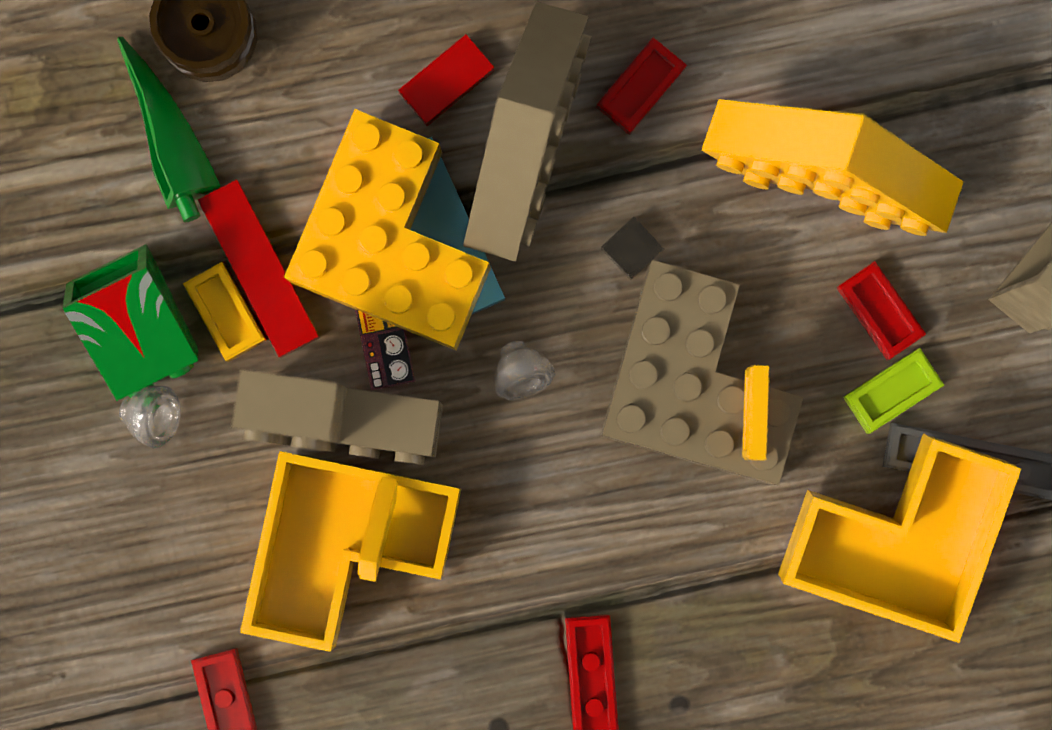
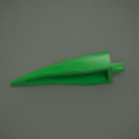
M123 36L118 37L117 42L140 105L148 140L152 171L168 209L178 207L184 222L194 221L201 216L195 200L221 188L220 183L194 131L170 93Z

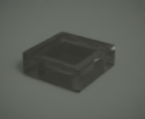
M635 217L630 219L601 246V250L630 281L664 250Z

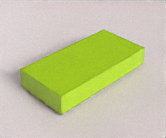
M918 348L843 396L865 432L870 434L943 387L944 384L922 350Z

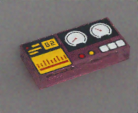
M355 309L371 390L374 391L416 382L406 330Z

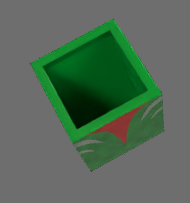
M147 244L66 283L62 309L116 401L126 396H129L131 399L140 397L153 388L154 382L167 376L172 379L180 377L194 367L193 363L199 361L198 347Z

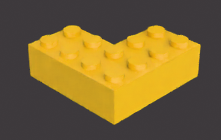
M718 99L701 150L718 160L716 163L718 168L734 174L745 175L743 182L753 187L769 189L770 184H776L778 188L798 195H803L805 189L813 190L815 194L821 197L839 200V208L846 212L864 215L863 222L867 225L883 230H889L891 224L900 225L902 230L919 236H926L928 230L947 233L964 182L865 115Z
M354 109L284 278L292 284L457 351L491 267L489 262L410 230L442 155L440 144Z
M923 433L893 518L807 490L778 575L785 585L960 643L1021 468L1010 462Z
M279 451L240 633L329 652L336 648L354 562H358L378 480L381 477L397 479V498L380 567L441 580L445 570L461 488Z

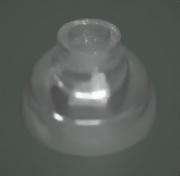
M514 341L505 345L500 350L502 358L496 366L494 385L499 397L507 400H522L545 390L554 379L556 371L544 354L535 349L527 348L523 341Z
M155 385L143 388L135 393L132 398H126L120 406L119 416L120 420L126 424L128 431L138 442L151 448H160L167 444L177 431L181 408L179 399L172 388Z

